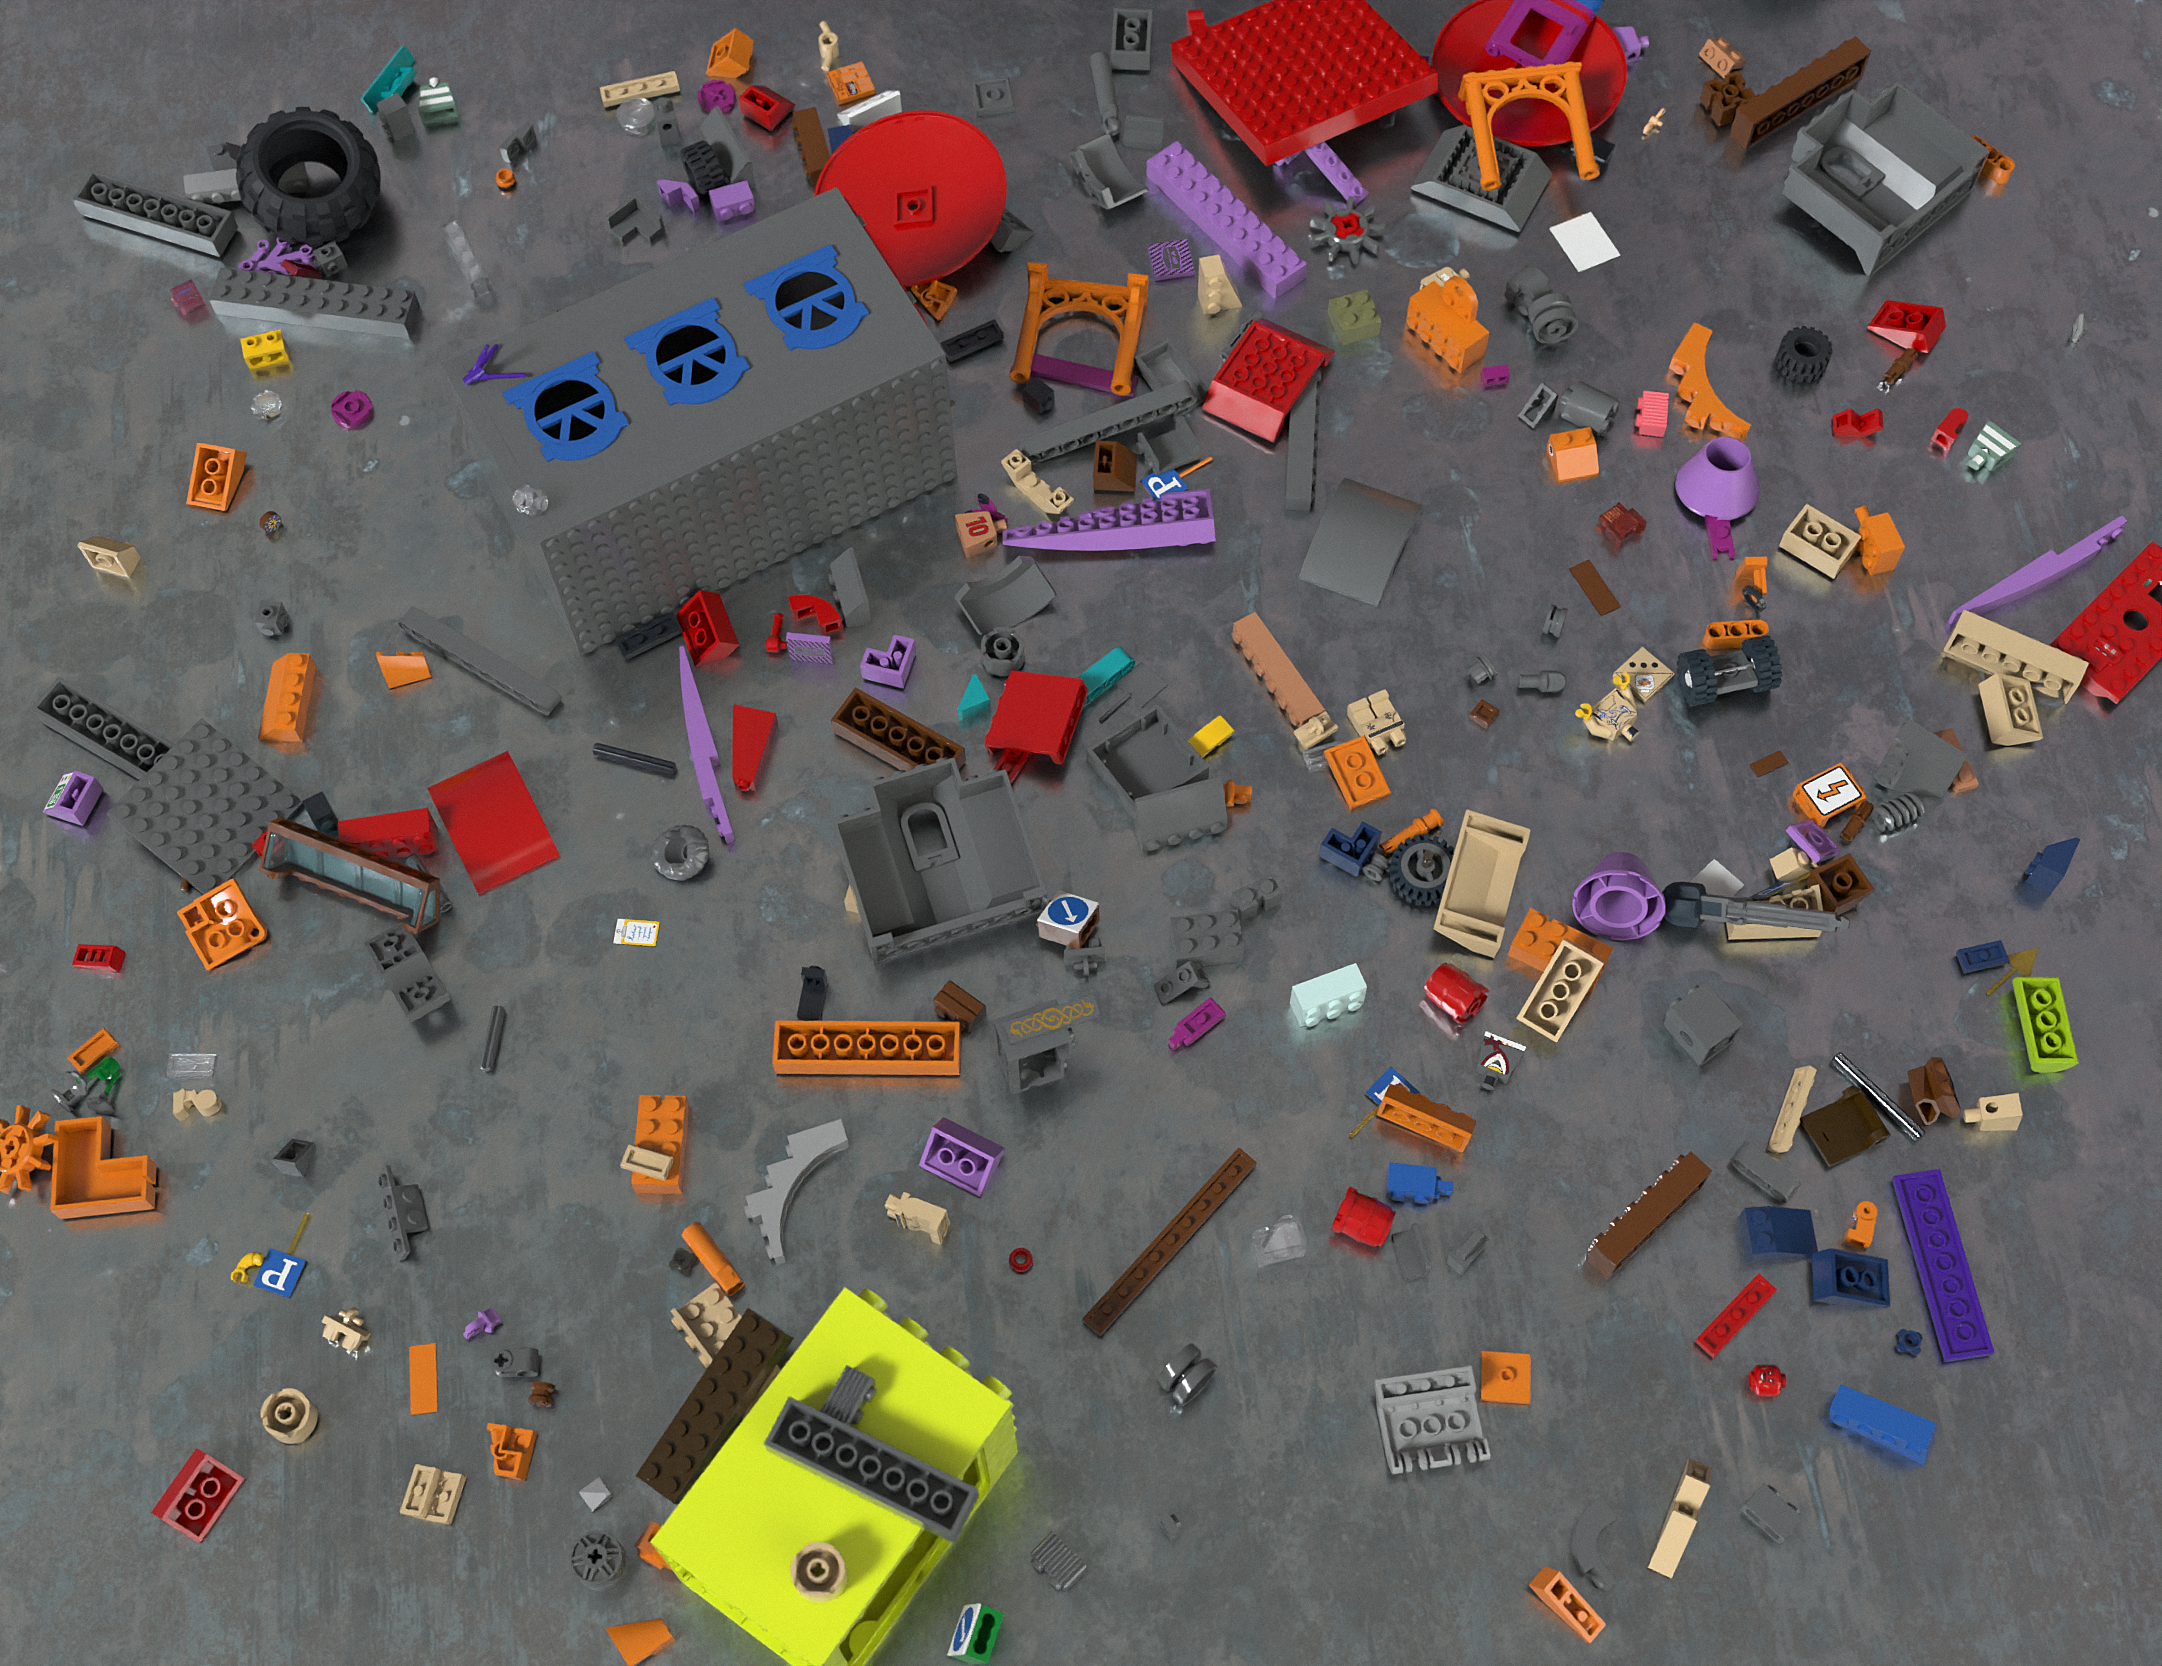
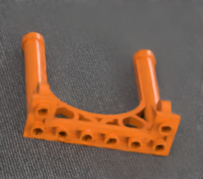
M1567 62L1559 65L1547 64L1540 67L1528 66L1521 69L1509 68L1502 71L1490 70L1484 73L1470 72L1463 75L1458 98H1461V101L1466 100L1467 114L1471 116L1481 172V189L1489 191L1501 186L1491 131V119L1501 106L1519 98H1540L1550 101L1561 108L1570 123L1580 179L1590 180L1600 174L1599 166L1595 162L1579 72L1582 66L1581 62ZM1540 83L1539 89H1537V86H1533L1531 84ZM1555 83V88H1558V91L1551 93L1545 89L1544 85ZM1518 85L1517 87L1511 89V93H1508L1509 89L1507 86ZM1492 89H1499L1504 95L1500 99L1490 97L1487 92ZM1484 101L1487 104L1492 105L1491 109L1488 112V115L1486 114Z
M1028 262V296L1014 364L1010 368L1009 378L1019 384L1029 381L1038 332L1047 319L1066 311H1089L1104 316L1119 331L1120 341L1111 382V391L1117 395H1128L1132 387L1131 375L1143 309L1148 303V275L1128 273V287L1048 278V264ZM1056 297L1062 298L1064 301L1055 305L1049 299ZM1109 304H1118L1122 306V308L1115 311H1111L1106 306ZM1042 305H1044L1047 309L1041 313ZM1126 314L1125 323L1123 325L1122 321L1120 320V317H1123Z

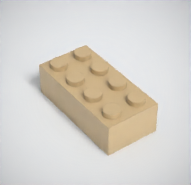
M1565 937L1516 1019L1557 1043L1606 961Z

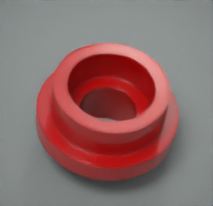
M1025 1248L1014 1249L1009 1256L1010 1266L1018 1272L1028 1270L1033 1262L1032 1254ZM1019 1257L1025 1258V1262L1022 1264L1017 1263L1016 1260Z

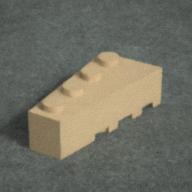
M1819 884L1811 886L1809 889L1802 891L1799 889L1787 895H1777L1770 897L1768 900L1761 901L1823 911ZM1726 922L1729 939L1819 937L1822 933L1820 930L1796 927L1784 928L1751 923L1734 925Z

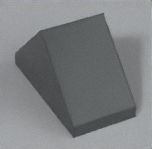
M1542 382L1518 416L1532 428H1536L1555 412L1559 395Z
M291 1139L273 1158V1164L282 1174L305 1177L313 1152L314 1142Z

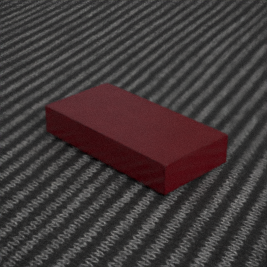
M283 259L281 264L283 268L295 276L319 280L323 276L321 272L309 264Z

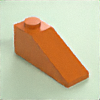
M1544 1566L1529 1584L1541 1600L1588 1643H1591L1606 1625L1560 1571Z

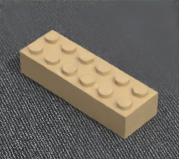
M1963 610L1943 649L1948 654L1992 673H2001L2027 679L2030 683H2044L2045 687L2032 688L2054 698H2059L2058 690L2062 686L2064 704L2068 703L2079 686L2089 664L2079 657L2069 655L2058 648L2048 646L2037 639L2027 637L2016 630L2006 628L1995 621H1990L1967 610Z

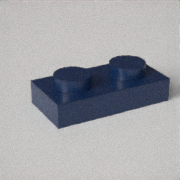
M2001 940L1959 949L1956 952L1963 973L2004 965L2010 961Z

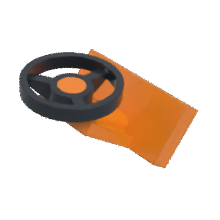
M1745 557L1736 570V579H1754V587L1747 585L1742 589V593L1747 603L1754 610L1762 612L1766 609L1763 597L1767 593L1765 568L1768 565L1767 557Z

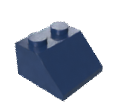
M2075 837L2047 845L2042 853L2037 852L2025 871L2028 874L2025 883L2051 894L2065 876L2080 839Z

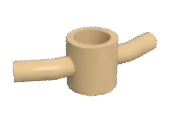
M823 21L820 23L823 34L819 36L820 54L825 59L822 69L829 71L833 59L839 55V45L836 34L832 33L827 22Z

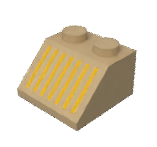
M94 536L80 541L78 544L91 567L128 578L131 577L141 558L133 544L117 542L110 537Z

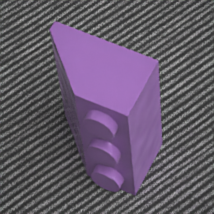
M943 1117L931 1130L919 1166L981 1197L998 1168L1005 1148Z

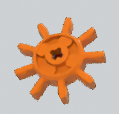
M18 1105L16 1108L15 1124L10 1125L7 1120L0 1119L1 1193L9 1195L15 1177L18 1189L29 1192L32 1190L29 1173L35 1167L50 1171L52 1166L47 1161L41 1159L43 1148L46 1145L57 1142L58 1136L49 1133L41 1135L40 1133L51 1117L48 1113L37 1111L29 1123L31 1108Z

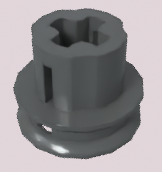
M1482 652L1481 656L1475 657L1476 662L1467 668L1477 684L1487 677L1491 680L1493 675H1498L1491 662Z

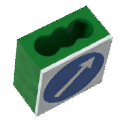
M980 1603L965 1605L947 1655L971 1665L987 1664L1004 1613Z

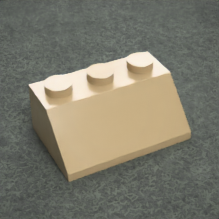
M1996 673L1978 684L1992 743L2010 746L2043 739L2029 680Z

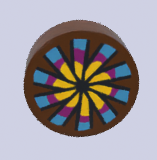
M268 511L261 517L259 525L264 531L271 533L280 527L282 519L276 512Z

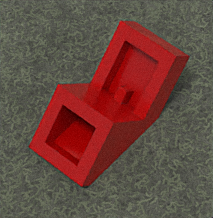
M1851 408L1833 415V433L1835 435L1868 436L1884 429L1883 412L1879 408L1862 415H1858Z

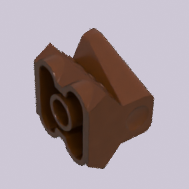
M1931 1057L1925 1066L1907 1072L1915 1106L1925 1125L1934 1123L1940 1112L1953 1119L1961 1113L1952 1078L1942 1058Z

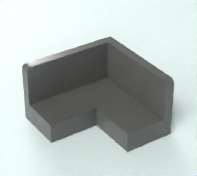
M636 194L606 216L609 232L622 243L637 231L650 242L665 231L662 216Z

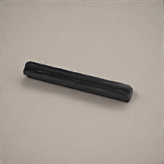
M595 743L592 750L595 756L673 775L676 770L675 762L600 743Z

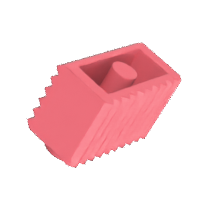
M1644 390L1642 397H1638L1637 409H1640V414L1636 416L1635 426L1639 427V435L1664 437L1667 427L1669 393Z

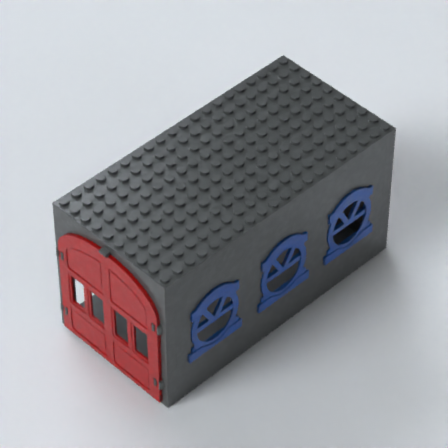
M837 187L486 343L489 345L487 353L495 344L499 346L483 366L487 374L526 373V377L487 379L483 381L480 379L467 386L462 378L469 374L468 371L473 368L486 344L441 363L486 483L580 654L591 652L604 643H610L623 634L631 633L642 625H647L663 615L672 613L674 610L684 606L699 590L714 592L720 588H725L739 579L748 577L749 574L763 570L770 564L782 561L789 555L801 552L810 545L820 543L829 536L839 534L850 526L858 525L869 517H875L880 512L888 508H894L899 503L907 499H913L918 494L926 490H932L937 485L951 481L957 476L951 415L956 411L955 401L950 400L945 352L930 331L922 313L915 304V298L910 291L906 290L866 229V223L860 215H857L846 196L843 197ZM524 500H526V509L528 510L527 514L529 515H526L523 511H521L522 509L526 511L524 505L521 506V509L520 506H517L523 504Z

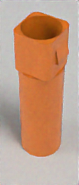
M695 1222L689 1225L682 1232V1238L728 1297L732 1296L744 1287V1281L702 1224Z

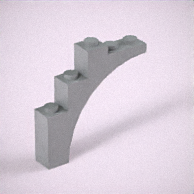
M841 1119L787 1136L789 1144L785 1145L789 1159L768 1165L767 1170L769 1174L764 1175L768 1189L746 1196L748 1203L744 1205L746 1216L748 1219L752 1218L755 1225L759 1224L763 1237L768 1236L770 1244L765 1245L769 1259L774 1258L777 1265L786 1262L783 1250V1224L786 1210L794 1192L803 1179L818 1164L833 1154L850 1148Z

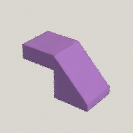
M662 179L657 181L659 193L669 206L684 199L694 212L700 209L698 195L688 183Z

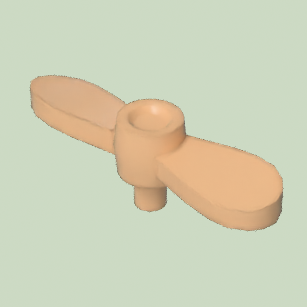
M1662 108L1656 117L1652 116L1649 123L1643 130L1644 134L1647 135L1653 126H1662L1663 123L1659 120L1666 109Z

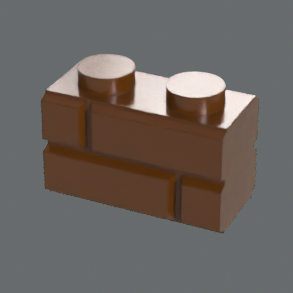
M951 980L943 986L942 990L933 999L934 1011L942 1018L947 1016L953 1020L952 1022H960L961 1031L965 1029L970 1033L986 1015V1005Z

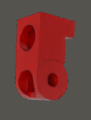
M1203 9L1186 11L1189 35L1208 28L1204 19Z
M1962 408L1951 410L1936 428L1932 440L1950 450L1958 437L1956 432L1963 430L1968 419L1967 411Z

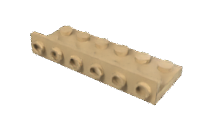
M716 1282L680 1309L676 1310L673 1308L671 1310L674 1316L671 1319L672 1323L678 1331L683 1329L688 1336L684 1339L692 1350L697 1347L701 1353L698 1358L705 1368H708L741 1319V1315ZM778 1365L775 1366L743 1414V1420L780 1373L781 1369Z

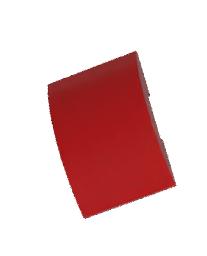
M508 751L427 788L478 895L561 857Z

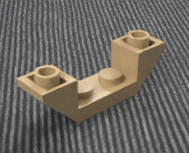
M1015 449L1001 461L1015 486L1044 512L1060 514L1074 502V498L1061 487L1054 491L1031 470V461L1018 449Z

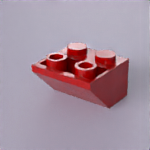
M750 85L738 97L741 113L770 131L795 107V103L766 86Z

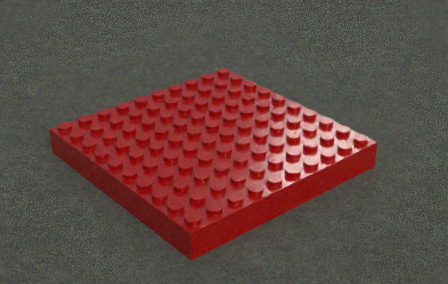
M1272 0L1170 43L1172 62L1266 166L1438 92V72L1366 0Z

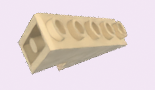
M1688 1458L1648 1568L1672 1578L1697 1523L1698 1511L1710 1487L1711 1467Z

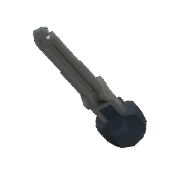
M1673 882L1662 891L1665 899V915L1663 917L1668 922L1677 926L1698 928L1704 920L1728 922L1734 925L1751 923L1836 932L1837 927H1840L1842 932L1850 926V919L1845 915L1841 916L1840 919L1837 912L1752 901V898L1708 894L1706 893L1705 886L1701 883Z

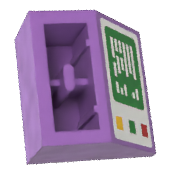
M78 771L63 774L43 809V813L83 826L104 788L94 776Z

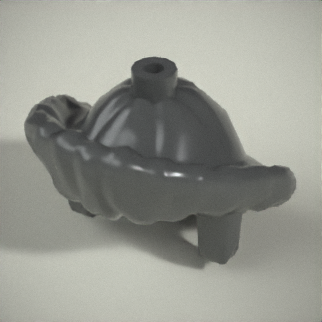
M691 825L673 826L671 829L663 832L651 848L653 866L669 879L680 881L692 878L699 873L709 856L708 839L699 828Z

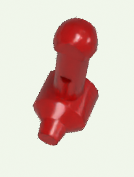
M781 613L774 614L771 636H768L765 642L767 652L779 653L781 649L787 648V642L782 641L779 637L783 622V614Z

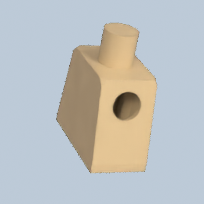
M2019 1093L1979 1098L1976 1108L1963 1109L1965 1123L1978 1122L1980 1131L2017 1130L2023 1116Z

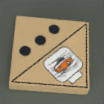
M1641 647L1613 673L1612 677L1619 676L1622 682L1621 673H1627L1630 676L1627 686H1630L1631 692L1645 704L1674 678L1675 673L1644 647Z

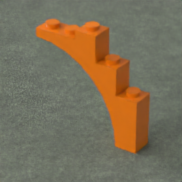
M1694 322L1673 355L1669 369L1684 376L1676 395L1692 402L1687 410L1684 422L1701 430L1708 425L1714 430H1719L1731 438L1744 442L1748 436L1751 424L1737 417L1725 407L1713 391L1705 370V351L1713 331Z

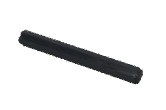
M1839 1052L1832 1058V1063L1857 1087H1861L1863 1092L1915 1141H1919L1925 1135V1130L1843 1053Z

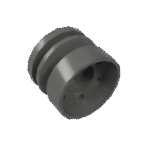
M600 1530L590 1531L580 1536L573 1544L569 1555L570 1567L574 1575L589 1589L599 1592L608 1591L618 1586L625 1578L629 1567L628 1555L624 1547L610 1533ZM600 1554L602 1559H598L595 1564L592 1558H597V1555Z

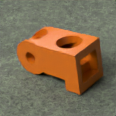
M1862 1201L1852 1213L1853 1228H1849L1844 1234L1842 1244L1866 1251L1872 1242L1877 1219V1208L1869 1201Z

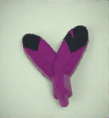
M982 493L978 494L977 498L983 510L975 509L965 512L988 511L992 520L1004 519L1005 522L1009 521L1008 518H1005L1004 514L997 511L990 498Z

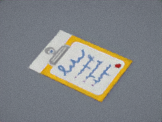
M617 919L613 943L656 947L660 922Z

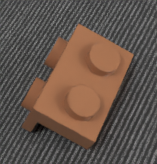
M1723 37L1710 38L1700 51L1699 56L1724 78L1725 75L1730 74L1732 69L1745 66L1747 61L1742 57L1743 54L1733 49L1727 39Z

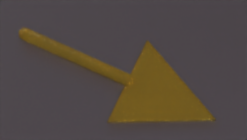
M2038 948L2008 955L2010 960L2008 963L2013 968L1992 986L1986 994L1991 995L2016 971L2024 977H2030Z

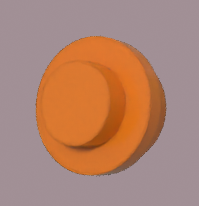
M505 168L497 172L496 183L500 187L507 188L515 183L516 177L511 170Z

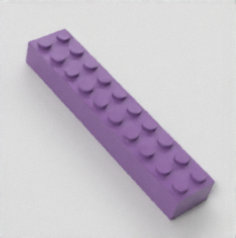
M1178 141L1147 160V177L1274 299H1277L1306 278L1307 263Z

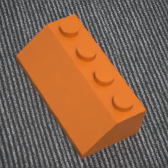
M287 653L273 662L258 740L302 742L316 671V664L310 654Z
M1391 1083L1377 1112V1115L1462 1153L1471 1138L1477 1122L1466 1113L1454 1112L1445 1104H1436L1429 1101V1098L1425 1095L1413 1094L1407 1091V1088Z

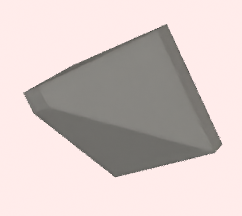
M2084 314L2078 316L2073 326L2072 341L2074 343L2088 330Z
M600 1477L579 1491L592 1512L613 1498Z

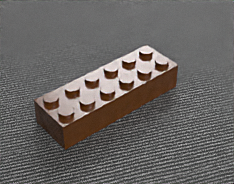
M856 687L831 719L834 733L906 772L914 770L920 764H934L938 759L944 757L949 759L955 758L958 770L966 761L964 747Z
M1692 1151L1686 1156L1681 1154L1673 1162V1166L1669 1171H1663L1656 1179L1657 1182L1653 1186L1649 1185L1641 1193V1197L1637 1202H1631L1624 1210L1625 1213L1620 1218L1616 1217L1608 1225L1604 1234L1601 1232L1591 1242L1592 1245L1588 1248L1590 1253L1586 1260L1607 1280L1704 1186L1712 1170Z

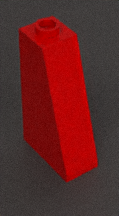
M734 704L732 778L735 787L738 789L756 791L778 725L777 716L773 712Z

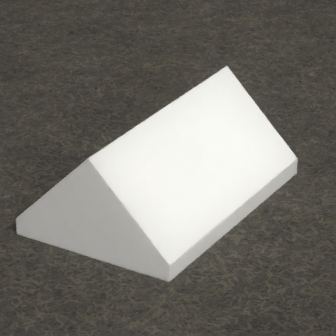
M887 90L838 113L837 116L843 125L851 124L852 132H857L878 119L901 113L899 90Z

